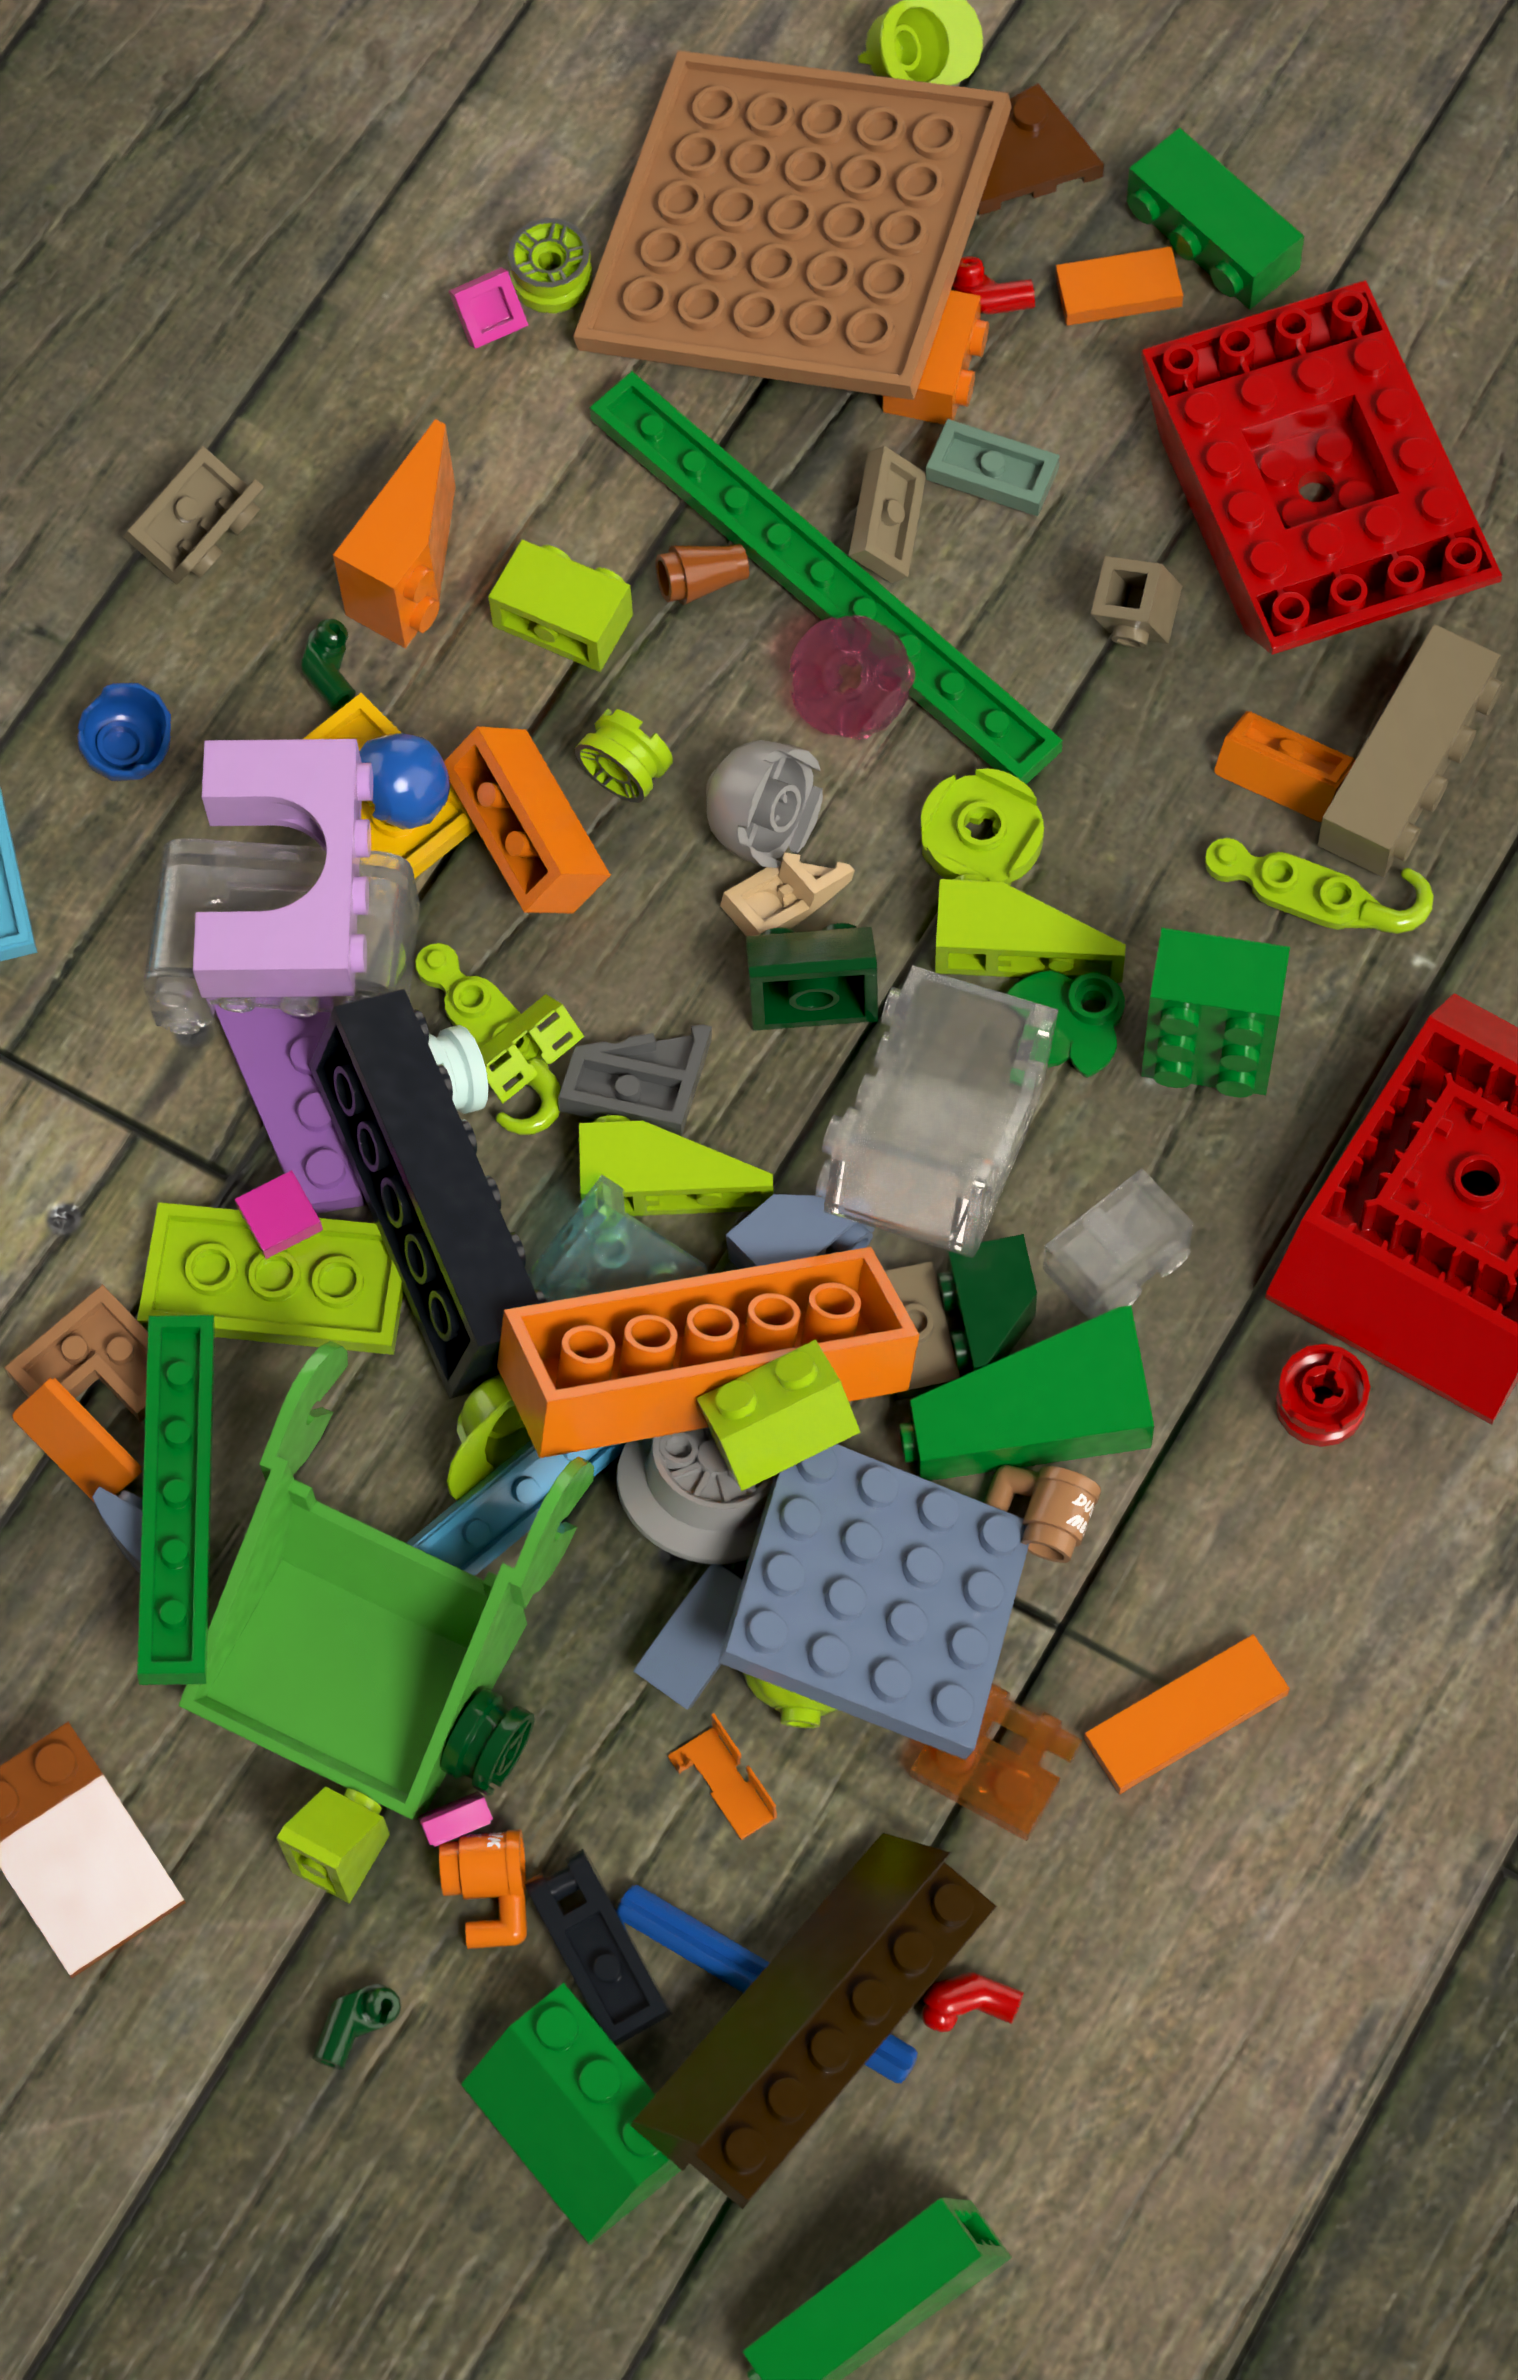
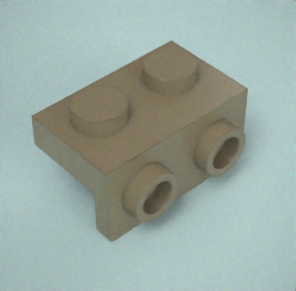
M202 446L123 535V538L176 585L190 571L201 578L224 552L215 543L229 528L238 535L260 511L261 508L253 502V499L264 486L256 479L248 486L209 450Z

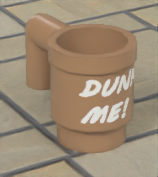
M1002 1465L997 1468L984 1503L1008 1512L1015 1493L1031 1497L1022 1522L1026 1529L1021 1543L1029 1544L1027 1551L1040 1558L1058 1563L1070 1562L1074 1548L1081 1545L1094 1506L1098 1503L1101 1487L1090 1478L1061 1467L1044 1466L1040 1468L1039 1472L1011 1465Z

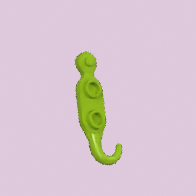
M1223 838L1211 843L1205 856L1206 870L1214 879L1222 882L1246 881L1252 887L1256 897L1266 905L1326 928L1337 930L1344 928H1373L1381 932L1400 934L1413 931L1423 924L1433 908L1434 896L1429 882L1422 874L1407 867L1401 871V876L1414 887L1416 901L1411 908L1395 910L1380 904L1356 880L1348 875L1292 854L1275 852L1263 857H1255L1239 841Z
M441 943L430 944L418 953L415 961L418 977L427 986L439 988L445 992V1011L451 1024L467 1028L475 1038L480 1049L506 1029L505 1027L521 1014L500 990L486 978L462 974L458 956L454 949L448 945ZM526 1033L514 1044L527 1063L531 1062L537 1070V1076L527 1085L531 1086L540 1096V1109L535 1115L526 1119L512 1118L504 1112L496 1115L497 1123L507 1131L519 1135L537 1134L548 1129L558 1119L560 1114L558 1097L561 1086L556 1076L549 1070L548 1064L541 1057L540 1053L542 1051L531 1035ZM507 1051L490 1066L495 1069L511 1055ZM519 1072L513 1078L519 1080L523 1076Z

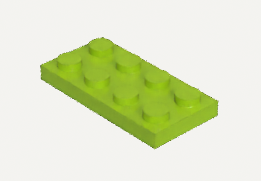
M158 1202L137 1321L148 1330L149 1316L214 1315L215 1337L309 1347H320L332 1341L349 1351L394 1355L404 1290L402 1288V1280L393 1260L391 1261L376 1223L319 1218L323 1228L322 1231L266 1259L239 1210Z

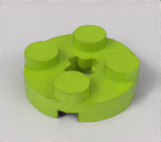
M990 768L975 769V775L963 776L957 780L955 774L940 782L931 791L921 812L922 855L925 861L944 879H954L961 875L970 874L982 876L989 881L1004 882L1011 885L1013 881L1023 877L1033 867L1043 846L1044 824L1042 813L1037 807L1035 795L1023 781L1004 771ZM985 818L993 821L992 832L995 836L990 839H975L971 837L972 832L966 827L969 822L980 825Z

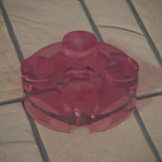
M852 615L838 619L832 617L820 621L810 628L794 649L789 670L794 673L792 681L794 692H790L796 710L813 728L835 737L864 740L886 728L899 715L907 701L909 689L915 682L916 673L914 665L908 659L905 646L890 628L865 616ZM859 663L862 667L860 674L861 684L857 689L850 687L843 693L839 688L844 680L842 675L838 673L840 667L843 664L855 667Z

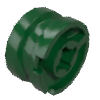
M489 1688L483 1689L465 1709L447 1742L440 1765L442 1771L454 1778H460L465 1775L472 1779L473 1788L486 1796L493 1795L495 1789L489 1786L491 1783L501 1787L512 1772L527 1745L535 1721L534 1713L521 1706L511 1709L503 1705V1697Z

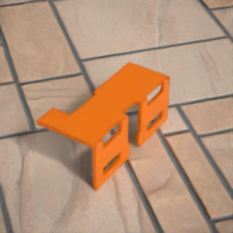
M713 1713L711 1714L712 1728L675 1750L667 1757L679 1774L693 1765L696 1767L713 1791L710 1793L739 1838L743 1840L777 1818L776 1804L749 1765L746 1766L749 1781L745 1782L736 1766L741 1764V1753Z

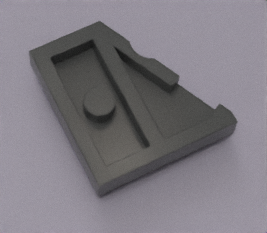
M703 1024L691 1026V1035L660 1041H655L654 1033L632 1036L620 1043L603 1041L575 1046L558 1097L559 1111L591 1119L607 1115L624 1116L631 1121L643 1120L682 1136L712 1041V1026Z

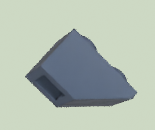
M773 1194L726 1234L728 1259L738 1269L866 1248L873 1238L874 1207L865 1197Z

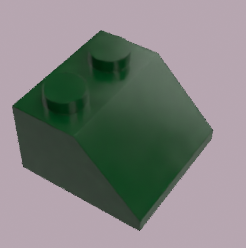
M837 923L826 926L821 931L794 932L787 928H773L763 931L760 935L746 936L753 1031L878 1021L877 958L872 927L857 928L852 924Z

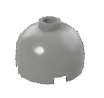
M758 740L735 748L712 772L707 782L706 812L712 833L729 852L739 858L762 867H779L781 862L776 859L782 857L788 847L791 852L797 854L806 844L816 825L823 796V788L813 785L812 769L821 771L818 760L807 750L779 742Z

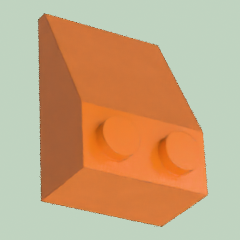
M437 419L433 421L333 554L345 615L405 649L418 631L424 633L431 627L440 608L439 600L456 486L446 424Z

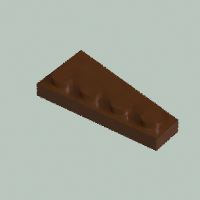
M1039 83L1010 99L1012 108L977 213L978 215H983L1001 209V202L1029 193L1032 194L1034 199L1057 192L1058 184L1082 178L1083 183L1103 177L1104 163Z

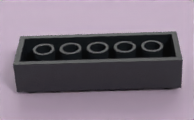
M400 989L335 1006L311 1058L309 1067L373 1219L380 1231L391 1261L393 1260L402 1280V1288L449 1399L472 1393L484 1381L500 1374L497 1362L504 1310L546 1303L547 1300L540 1289L533 1288L525 1269L526 1256L523 1244L515 1232H509L500 1211L501 1196L498 1186L491 1176H485L476 1156L477 1141L470 1123L465 1119H460L452 1100L453 1086L450 1075L442 1064L437 1065L429 1047V1030L425 1017L420 1010H413L405 989Z

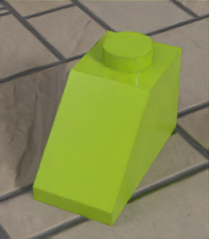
M325 1786L283 1826L277 1836L278 1843L291 1872L350 1904L390 1836L384 1817L379 1815L382 1807L368 1796L356 1790L348 1788L343 1796Z

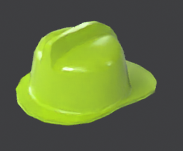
M902 0L891 6L886 13L874 20L868 30L866 51L857 56L858 61L861 64L870 65L875 76L954 85L968 78L979 64L983 49L982 27L975 10L966 0Z
M501 1374L484 1381L471 1393L464 1403L457 1424V1433L462 1444L450 1464L447 1477L449 1494L458 1501L470 1489L531 1440Z

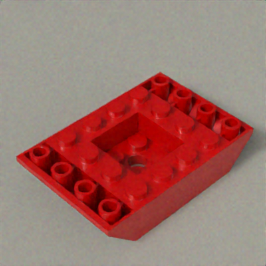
M1366 280L1142 350L1141 358L1160 439L1245 634L1271 655L1501 582L1503 575ZM1317 483L1328 488L1332 495L1325 501L1311 502L1305 499L1299 490L1307 484Z
M1454 993L1429 1016L1302 1218L1266 1292L1265 1299L1491 1425L1518 1382V1027ZM1470 1171H1484L1493 1177L1497 1189L1489 1195L1476 1196L1469 1193L1463 1187L1461 1177Z

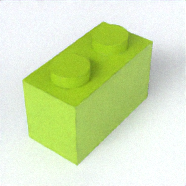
M523 539L520 541L488 596L493 627L598 672H601L633 616L630 585L625 583L619 575L606 568L599 567L594 570L571 560L565 552L554 546L542 545L540 547Z
M816 1339L696 1398L715 1444L741 1491L860 1433L842 1383Z

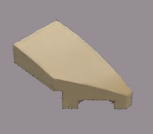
M784 852L779 867H767L725 891L720 907L746 936L760 935L763 931L773 928L792 929L850 883L855 870L849 864L841 862L836 863L835 869L801 863L800 855Z

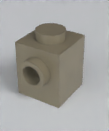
M1105 556L1091 615L1112 635L1111 640L1117 644L1139 649L1146 648L1148 641L1169 644L1182 585L1163 564Z

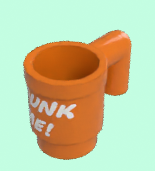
M521 1829L507 1830V1832L462 1835L459 1841H447L440 1844L439 1867L443 1896L463 1895L464 1900L498 1897L499 1920L465 1923L467 1949L516 1946L521 1944L527 1937L526 1886L524 1883L526 1882V1860Z

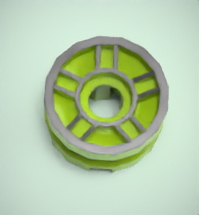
M543 218L529 222L516 232L509 244L508 263L511 270L510 278L517 297L526 307L541 313L555 314L572 309L582 302L591 289L593 274L590 263V248L586 236L576 225L563 219ZM553 264H558V265H559V267H558L557 269L552 270V271H547L548 269H551V268H552V265H553Z
M607 709L595 722L596 732L588 733L575 747L576 758L591 778L604 789L626 801L640 803L653 789L652 779L660 778L672 765V753L657 733H653L649 738L639 729L643 721L619 709H616L611 715L612 712Z

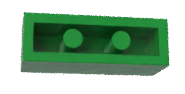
M1180 127L1129 168L1126 202L1137 219L1144 224L1155 226L1169 239L1173 249L1179 256L1187 261L1193 260L1211 276L1213 283L1220 292L1228 297L1237 298L1249 310L1300 269L1304 235Z

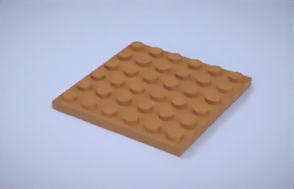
M678 51L573 338L578 350L914 400L1012 108L1009 94Z

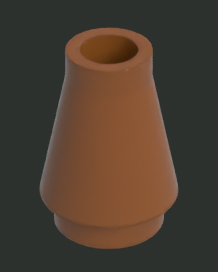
M741 544L731 546H670L668 553L658 554L656 557L657 581L666 602L678 600L682 605H685L734 582L749 578L748 558Z

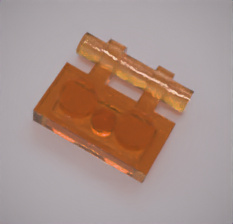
M992 1683L974 1751L964 1760L925 1744L911 1768V1778L1028 1841L1060 1786V1777L1041 1768V1763L1048 1751L1071 1763L1077 1755L1083 1740L1062 1729L1063 1722L1046 1712L1040 1717L1009 1700L1010 1692ZM996 1723L1028 1740L1020 1755L987 1738Z

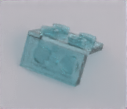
M603 1175L600 1176L528 1271L533 1288L540 1289L547 1302L707 1275V1267L703 1262L627 1214L624 1206L623 1188Z

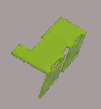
M545 994L505 1027L506 1029L480 1049L486 1067L488 1084L503 1104L537 1076V1070L532 1063H527L514 1044L526 1033L531 1035L542 1051L540 1055L546 1064H552L584 1037L562 1003ZM556 1012L558 1017L539 1031L537 1026ZM570 1032L572 1036L554 1050L552 1045L566 1033ZM508 1051L511 1056L491 1071L489 1066ZM520 1072L523 1077L505 1091L502 1086Z

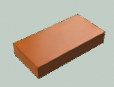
M1171 246L1056 265L1055 278L1066 326L1179 308L1183 305V292Z

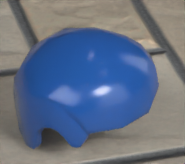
M113 683L107 685L81 714L77 735L79 751L92 771L111 781L142 779L152 773L163 762L169 751L171 743V714L159 694L139 683Z
M404 733L390 734L366 741L359 751L362 763H372V801L375 805V811L372 815L374 818L381 821L386 820L387 823L403 830L412 829L431 823L446 804L450 790L449 774L440 753L428 740Z

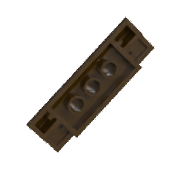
M882 1833L645 2106L630 2126L682 2171L691 2164L740 2208L744 2209L997 1906L945 1863L951 1852Z

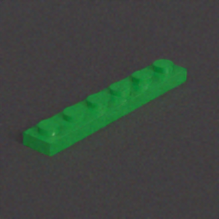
M214 1315L148 1317L137 1661L139 1685L207 1684L215 1357Z

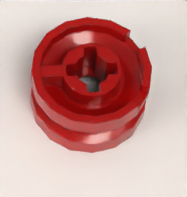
M1329 1344L1306 1346L1293 1354L1282 1368L1275 1401L1279 1421L1288 1434L1304 1444L1319 1447L1340 1444L1353 1436L1363 1422L1371 1388L1367 1370L1357 1356L1342 1347ZM1316 1387H1327L1334 1395L1330 1398H1325L1323 1404L1316 1403L1314 1401L1315 1393L1313 1392V1389Z

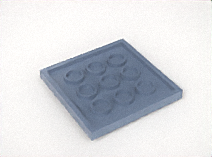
M836 1444L774 1475L718 1663L966 1760L976 1746L1029 1544L1021 1543L1026 1526L1022 1524L1023 1518Z

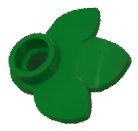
M1049 970L1038 972L1022 979L1007 992L1008 1000L1017 1009L1031 1018L1020 1039L1018 1053L1020 1062L1032 1067L1049 1068L1058 1066L1071 1059L1077 1071L1086 1078L1100 1072L1111 1062L1117 1049L1114 1027L1122 1019L1125 1010L1124 993L1113 979L1104 974L1094 972L1072 979L1062 973ZM1088 1000H1098L1105 1008L1101 1012L1092 1013L1085 1011L1082 1005Z

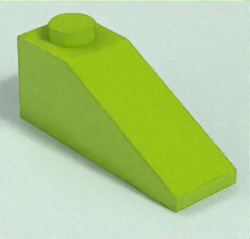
M970 874L961 875L954 879H940L936 933V974L1026 978L1038 972L1051 970L1075 979L1083 974L1094 972L1104 974L1115 982L1123 983L1126 944L1004 882L989 881L982 876Z
M607 1115L595 1119L593 1123H579L580 1194L584 1218L754 1211L774 1194L772 1173L643 1120L631 1121L624 1116Z

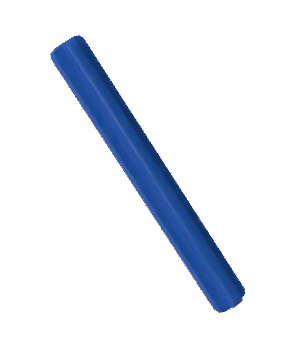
M632 1885L619 1902L617 1912L624 1923L743 1993L770 1963L639 1885ZM890 2034L865 2065L895 2083H902L908 2077L917 2061V2051L914 2047Z

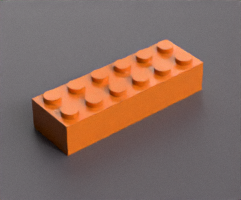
M872 1247L506 1309L503 1314L497 1367L539 1458L708 1428L696 1398L815 1339L839 1377L849 1402L908 1391L920 1334Z

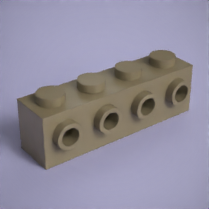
M1436 624L1433 625L1325 812L1318 840L1319 847L1384 878L1395 858L1404 862L1407 860L1421 831V828L1415 825L1423 809L1434 812L1449 781L1448 778L1442 775L1451 760L1458 764H1461L1476 734V730L1470 728L1478 712L1486 716L1489 715L1501 693L1503 682L1496 679L1500 654Z

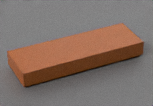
M1252 1634L1085 1732L1084 1741L1120 1795L1288 1696L1290 1688L1255 1635Z

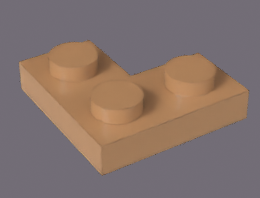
M103 1284L4 1367L8 1377L27 1397L50 1377L52 1379L56 1378L74 1398H77L95 1381L100 1379L140 1422L145 1419L148 1331Z

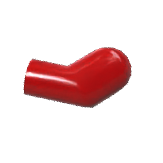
M972 256L961 258L952 289L953 291L981 296V313L991 315L1035 308V294L1031 279L996 283L984 274V266L979 258Z
M965 1972L930 1986L923 1996L926 2005L921 2011V2019L927 2027L938 2032L951 2031L958 2020V2015H963L973 2010L1013 2024L1023 2000L1024 1992L978 1973Z

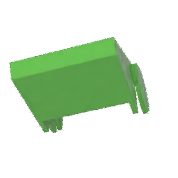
M329 1341L321 1345L307 1360L294 1380L281 1407L259 1463L266 1484L208 1629L207 1684H187L178 1706L333 1782L356 1790L375 1802L413 1820L426 1813L447 1774L442 1771L440 1765L443 1752L457 1722L478 1693L483 1689H493L527 1625L524 1608L526 1609L532 1596L547 1582L565 1554L577 1527L568 1522H561L565 1517H568L593 1482L594 1466L591 1462L580 1457L570 1461L556 1478L544 1498L515 1568L502 1563L498 1575L488 1572L484 1580L316 1501L312 1487L294 1479L293 1474L308 1459L334 1413L323 1407L311 1409L317 1401L320 1402L348 1367V1351L343 1346Z

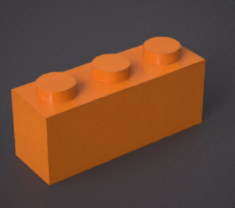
M477 726L444 761L452 787L523 912L574 913L611 876L526 729Z

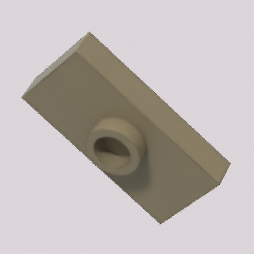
M932 1261L886 1270L885 1273L920 1334L909 1390L895 1393L896 1399L922 1395L960 1378Z

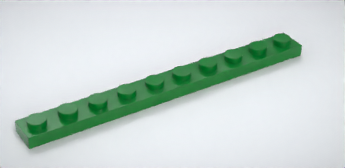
M633 371L589 407L590 418L593 423L733 544H741L748 557L992 768L1009 773L1027 784L1062 752L1063 740Z

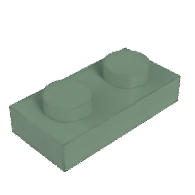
M947 419L926 466V480L1039 516L1058 472L1060 455Z

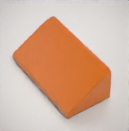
M1246 711L1225 737L1214 770L1221 778L1313 820L1322 822L1325 812L1355 760L1346 754L1251 711Z
M50 1377L12 1414L13 1420L93 1502L92 1496L98 1487L116 1496L142 1472V1466L56 1378L52 1379Z

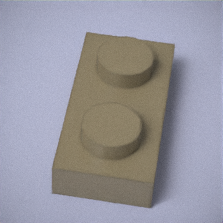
M882 446L867 454L849 557L890 583L908 577L926 472L886 446Z

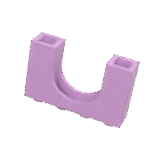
M357 739L210 740L204 742L202 800L210 826H285L297 829L318 842L326 852V862L321 876L312 889L302 898L285 907L270 911L196 912L193 973L201 998L355 996V973H366L367 969L366 935L357 934V916L368 915L369 912L368 877L359 876L360 858L370 857L371 855L370 820L361 819L362 801H372L373 799L372 763L361 762Z

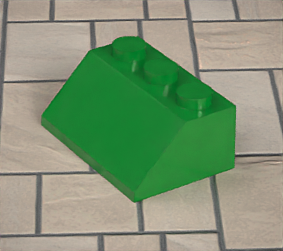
M564 1982L512 2023L461 2084L465 2092L588 2245H591L681 2171L678 2166L630 2126L655 2094Z

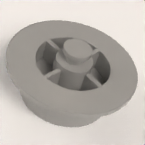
M708 1427L627 1442L618 1462L616 1483L620 1502L628 1518L653 1544L666 1552L686 1560L706 1564H729L749 1559L774 1476L741 1491L721 1456Z

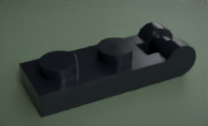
M582 1849L565 1859L567 1862L566 1867L548 1877L542 1872L524 1883L598 2025L614 2045L618 2046L672 2015V2012L618 1914L594 1864L586 1851ZM581 1889L587 1902L565 1914L560 1900Z

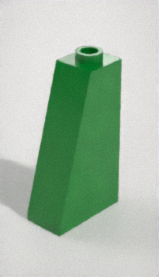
M1132 1306L1117 1307L911 1399L910 1422L899 1424L905 1463L917 1461L919 1477L928 1481L994 1472L1002 1465L1021 1468L1151 1448L1154 1421Z
M941 2197L743 2350V2354L753 2367L747 2372L749 2380H842L1001 2267L1012 2257L972 2201Z

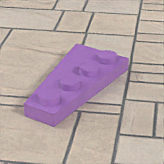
M335 996L209 998L248 1087L258 1115L269 1136L283 1173L293 1171L316 1213L365 1206L362 1190L309 1067L331 1012L336 1006Z

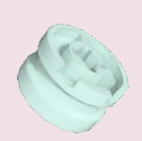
M461 1025L441 1030L438 1037L429 1034L428 1044L437 1065L442 1064L450 1075L453 1086L452 1100L457 1111L462 1114H468L483 1109L488 1100V1080L483 1057L475 1038L467 1028Z

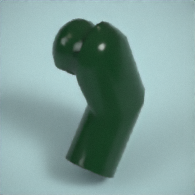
M324 619L318 623L316 629L311 631L305 645L300 666L305 678L331 710L338 711L356 695L354 688L339 671L346 651L345 643L348 639V630L336 619Z
M373 1984L337 1998L330 2007L312 2059L325 2066L344 2070L355 2038L383 2028L397 2019L401 2010V2001L398 1994L385 1985Z

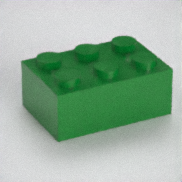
M1161 927L1149 1001L1141 1077L1153 1078L1158 1084L1171 1088H1184L1190 1084L1213 1087L1224 1095L1237 1098L1249 1097L1253 1094L1266 1095L1290 947Z

